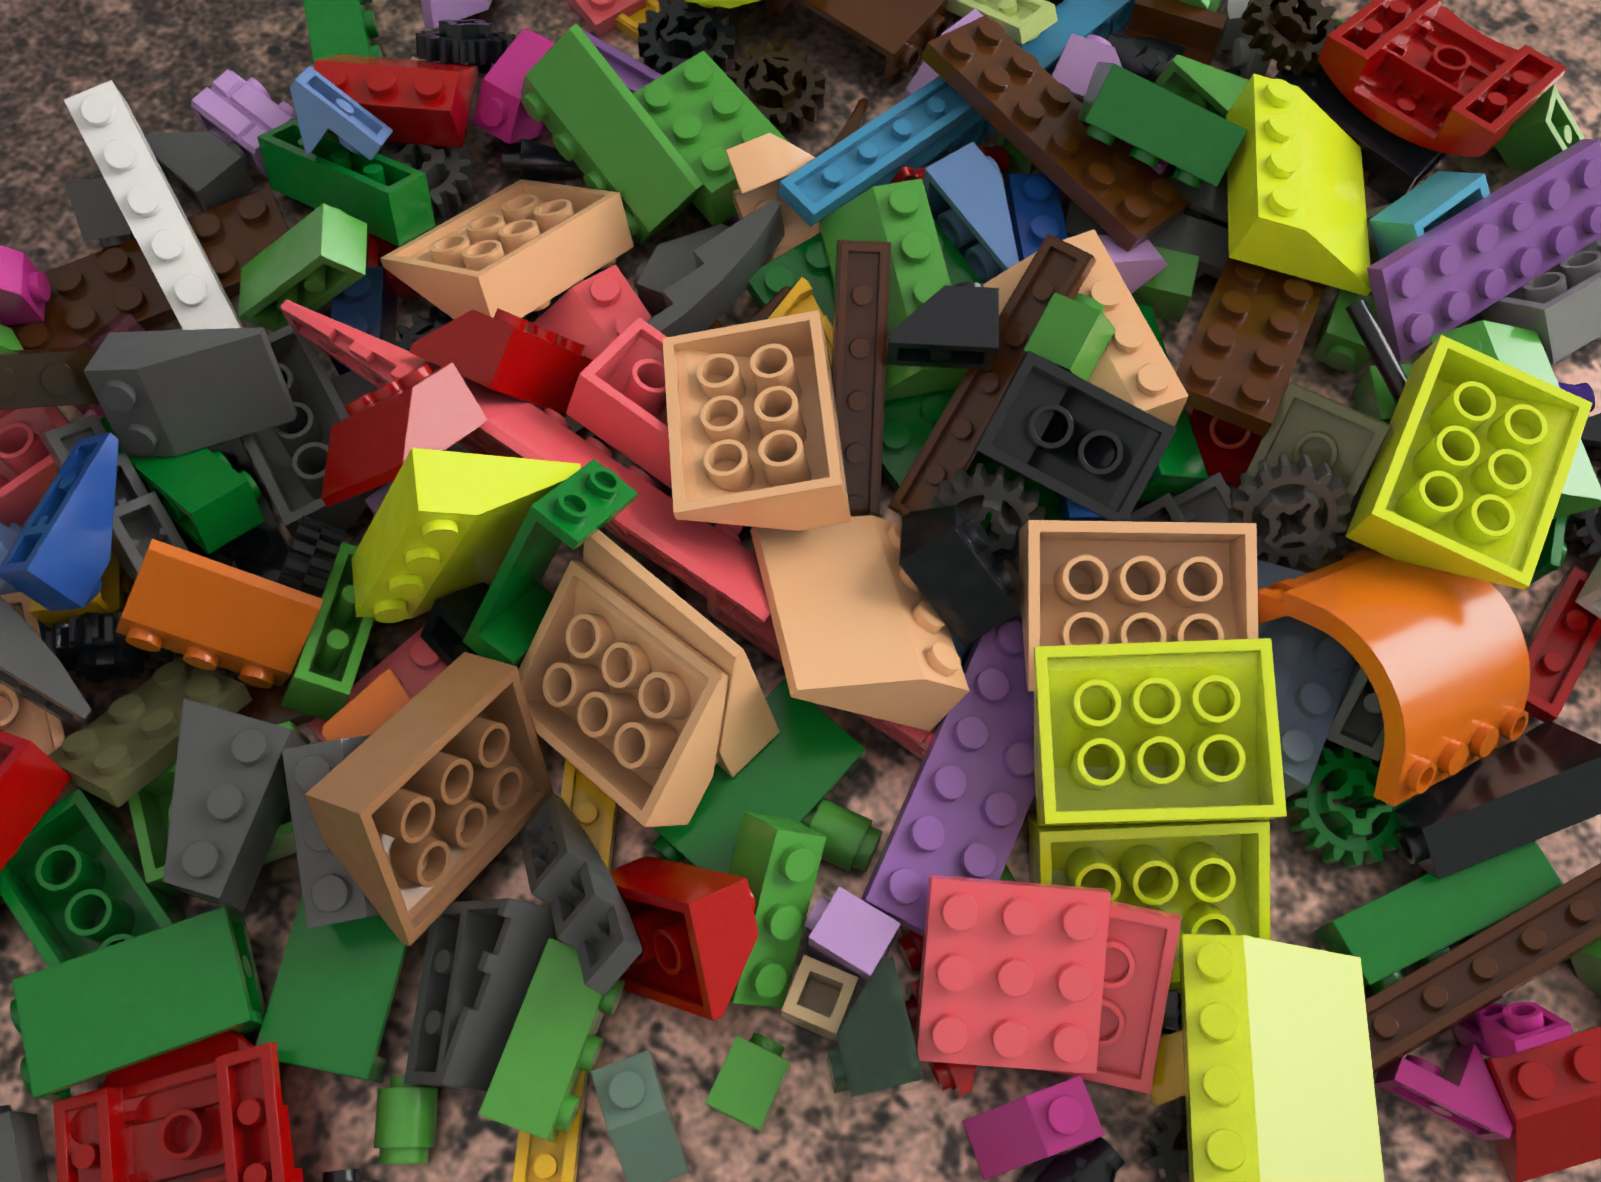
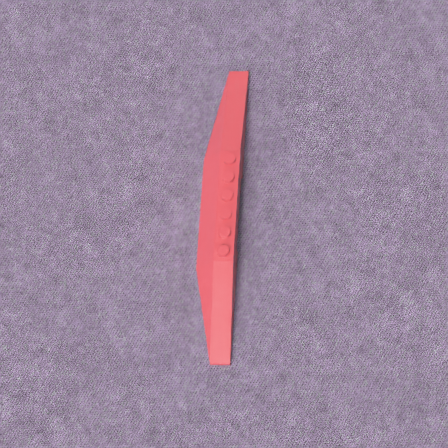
M287 299L280 306L294 332L376 388L397 377L401 378L426 363L432 372L441 368L434 363L409 353L405 349ZM461 376L489 421L459 440L458 444L473 454L579 463L581 468L595 459L605 468L615 472L623 482L638 492V495L630 505L605 524L603 528L707 598V613L783 665L757 556L740 545L741 539L735 532L719 523H716L713 527L707 522L677 520L673 514L672 496L669 497L654 487L655 481L645 471L634 465H630L627 469L612 458V452L602 442L591 436L584 440L572 432L570 424L559 413L550 408L541 411L527 401L489 389ZM854 713L920 759H923L937 728L936 725L931 731Z

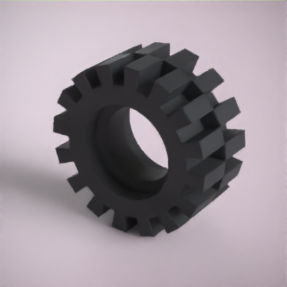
M303 515L277 583L321 598L338 555L345 530Z

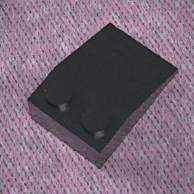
M1028 351L1020 361L973 451L1002 466H1006L1007 469L1025 476L1030 481L1109 521H1127L1177 428Z

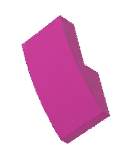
M1517 1002L1509 1005L1493 1003L1454 1026L1457 1042L1462 1045L1474 1043L1481 1054L1499 1058L1518 1054L1573 1035L1569 1022L1535 1002Z

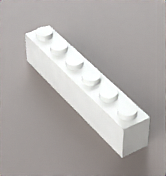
M110 80L64 99L70 114L182 329L244 328L128 103L113 81Z

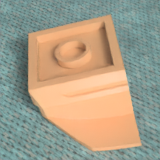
M771 133L725 150L739 189L733 191V203L740 220L774 198L781 204L785 236L767 263L820 233L819 222L810 227L777 194L781 180L816 157Z

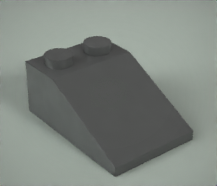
M264 327L109 332L84 370L115 436L119 439L123 452L128 457L178 456L294 421L297 416V411Z

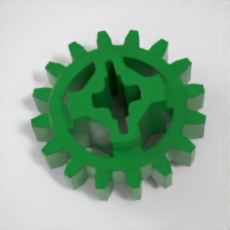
M1343 746L1334 749V752L1329 748L1321 751L1309 786L1295 793L1297 794V800L1286 803V810L1298 813L1300 820L1295 822L1290 829L1292 832L1306 831L1309 838L1306 840L1303 848L1307 852L1322 847L1324 848V863H1334L1342 858L1345 868H1353L1362 865L1363 861L1367 865L1384 860L1383 852L1387 853L1399 848L1397 838L1393 834H1397L1402 830L1395 810L1409 801L1405 800L1393 807L1375 798L1374 792L1380 764L1375 766L1372 764L1373 759L1360 753H1356L1354 756L1353 750ZM1328 773H1330V777L1327 778V779H1324V777H1325ZM1324 779L1325 790L1321 794H1317L1319 785ZM1339 800H1341V802H1342V804H1334V803H1333V802H1336V801H1339ZM1353 808H1361L1362 810L1355 812ZM1376 818H1378L1377 825L1374 831L1372 832L1371 824L1374 822Z

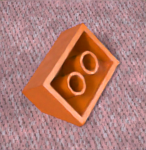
M152 539L121 615L116 633L125 635L127 643L142 650L158 652L161 648L182 654L184 655L183 660L186 663L200 669L216 670L217 666L240 673L238 678L249 685L266 689L271 688L272 685L281 687L295 667L319 613L323 599Z

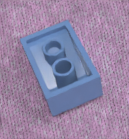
M971 142L926 167L923 184L932 217L981 281L985 284L1019 263L1003 178L995 160L990 156H985L976 144Z

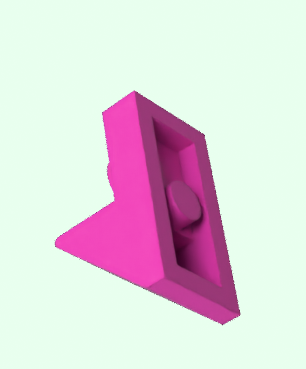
M1474 1043L1452 1049L1442 1077H1440L1442 1070L1438 1066L1413 1055H1406L1405 1059L1400 1058L1378 1071L1374 1082L1376 1086L1484 1141L1510 1139L1513 1125L1481 1052Z

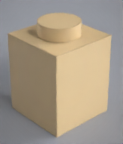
M803 955L781 1010L782 1019L836 1041L859 977Z

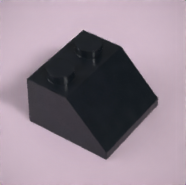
M956 505L911 511L902 517L899 565L964 646L1021 612L1019 589L1023 587L1022 581L1008 560L1003 559L999 562L988 548L991 546L986 531L974 517L967 520Z

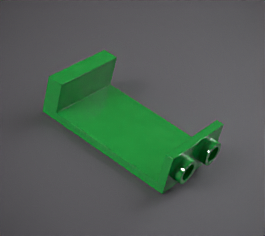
M593 459L530 507L462 642L481 657L514 666L523 661L554 596L539 583L560 544L564 542L571 549L575 550L630 505L637 497L638 492L623 482L615 472L605 468Z
M783 679L765 698L780 733L733 778L716 764L713 777L689 824L650 827L652 835L656 838L651 846L664 860L682 862L687 865L728 873L744 811L790 818L802 823L844 775L850 779L864 764L866 748L813 703L792 698L788 683Z
M302 896L256 1046L268 1042H276L279 1063L382 1084L389 1060L377 1055L408 945L399 941L380 915L307 929Z
M226 906L13 979L15 999L10 1004L11 1019L17 1031L22 1035L25 1057L22 1058L20 1063L23 1083L32 1092L33 1098L49 1101H58L71 1097L70 1087L223 1032L233 1030L248 1035L261 1030L266 1013L245 918Z

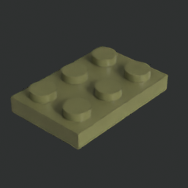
M1293 382L1289 383L1273 423L1266 436L1262 438L1246 474H1250L1253 477L1259 475L1257 462L1260 460H1264L1270 468L1278 466L1279 455L1285 453L1289 464L1297 465L1301 456L1306 454L1309 455L1313 470L1325 462L1330 467L1332 478L1340 476L1346 493L1343 495H1347L1351 507L1392 425ZM1240 484L1238 490L1244 491L1242 489V485ZM1322 497L1318 500L1320 507L1316 510V514L1320 517L1324 510V499ZM1255 505L1252 520L1257 524L1259 522L1258 514L1260 513V508ZM1323 545L1317 547L1319 560L1312 561L1305 553L1298 555V562L1318 570L1329 548Z
M178 657L176 660L158 668L151 679L131 694L114 701L107 712L87 727L70 734L63 741L62 746L48 755V757L72 777L69 781L70 783L119 808L176 762L183 698L234 713L239 712L249 704L252 698L245 684L215 671L194 667L186 663L183 658Z

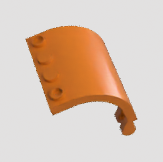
M1366 547L1365 550L1360 549L1349 553L1341 561L1295 579L1286 578L1271 584L1269 588L1258 589V624L1290 616L1325 632L1338 641L1355 658L1371 682L1382 711L1385 735L1384 749L1374 792L1375 798L1395 807L1416 794L1424 793L1430 786L1446 777L1457 774L1462 768L1478 759L1486 758L1491 752L1510 741H1516L1524 732L1529 717L1528 712L1524 711L1530 686L1528 650L1524 635L1514 613L1491 582L1397 561Z

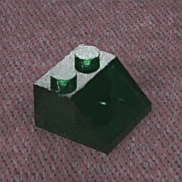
M893 956L880 960L836 1034L835 1051L827 1052L828 1058H826L833 1092L836 1094L845 1091L848 1105L915 1089L924 1080Z

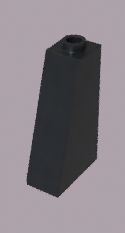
M1322 66L1315 74H1311L1305 68L1300 76H1295L1292 69L1284 68L1282 72L1279 71L1273 78L1282 79L1291 85L1298 86L1361 147L1363 170L1370 172L1366 185L1391 203H1394L1418 186L1448 155L1402 139L1372 121L1340 92L1325 73Z
M1552 721L1538 725L1521 735L1516 741H1511L1489 754L1486 758L1477 761L1396 809L1395 812L1402 830L1397 833V842L1401 852L1410 864H1418L1439 880L1600 815L1601 744Z

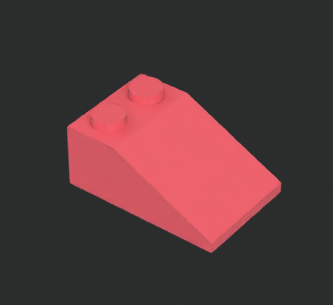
M615 264L570 288L533 323L585 345L582 355L594 360L638 317L645 322L652 317ZM531 403L541 411H544L546 409L544 407ZM559 413V414H560L562 417H564V418L567 416V415H564V414Z

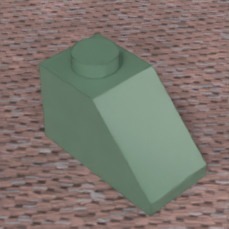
M647 1050L590 1071L608 1133L627 1181L666 1182L689 1173L690 1171L654 1056Z

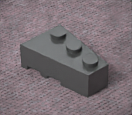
M183 698L163 882L190 896L244 912L289 804L282 749L308 744L292 729Z
M511 898L452 902L429 926L404 1077L405 1084L459 1091H488L549 938L553 939L555 926L551 908Z

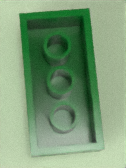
M80 788L46 811L20 845L16 854L9 859L0 871V895L47 967L186 919L170 895L146 884L139 849L109 806Z

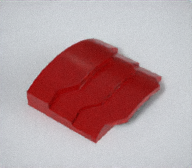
M1372 0L1327 35L1318 61L1334 85L1357 109L1372 121L1402 139L1421 147L1450 155L1482 157L1507 134L1510 126L1564 75L1567 69L1565 66L1526 44L1517 50L1483 35L1458 18L1447 7L1440 6L1443 0Z
M229 1030L109 1073L98 1090L53 1102L57 1182H304L303 1169L294 1168L288 1105H283L276 1042L253 1046L239 1032Z

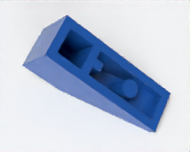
M111 432L78 439L0 565L1 579L51 612L83 608L97 596L102 587V580L100 578L110 563L119 446V439Z

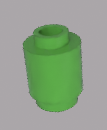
M825 798L819 807H815L801 823L827 837L821 859L847 871H851L855 867L866 872L883 834L882 830L871 826L873 820Z
M405 1075L391 1076L390 1088H378L374 1148H380L379 1164L428 1163L429 1147H435L438 1088L405 1084Z

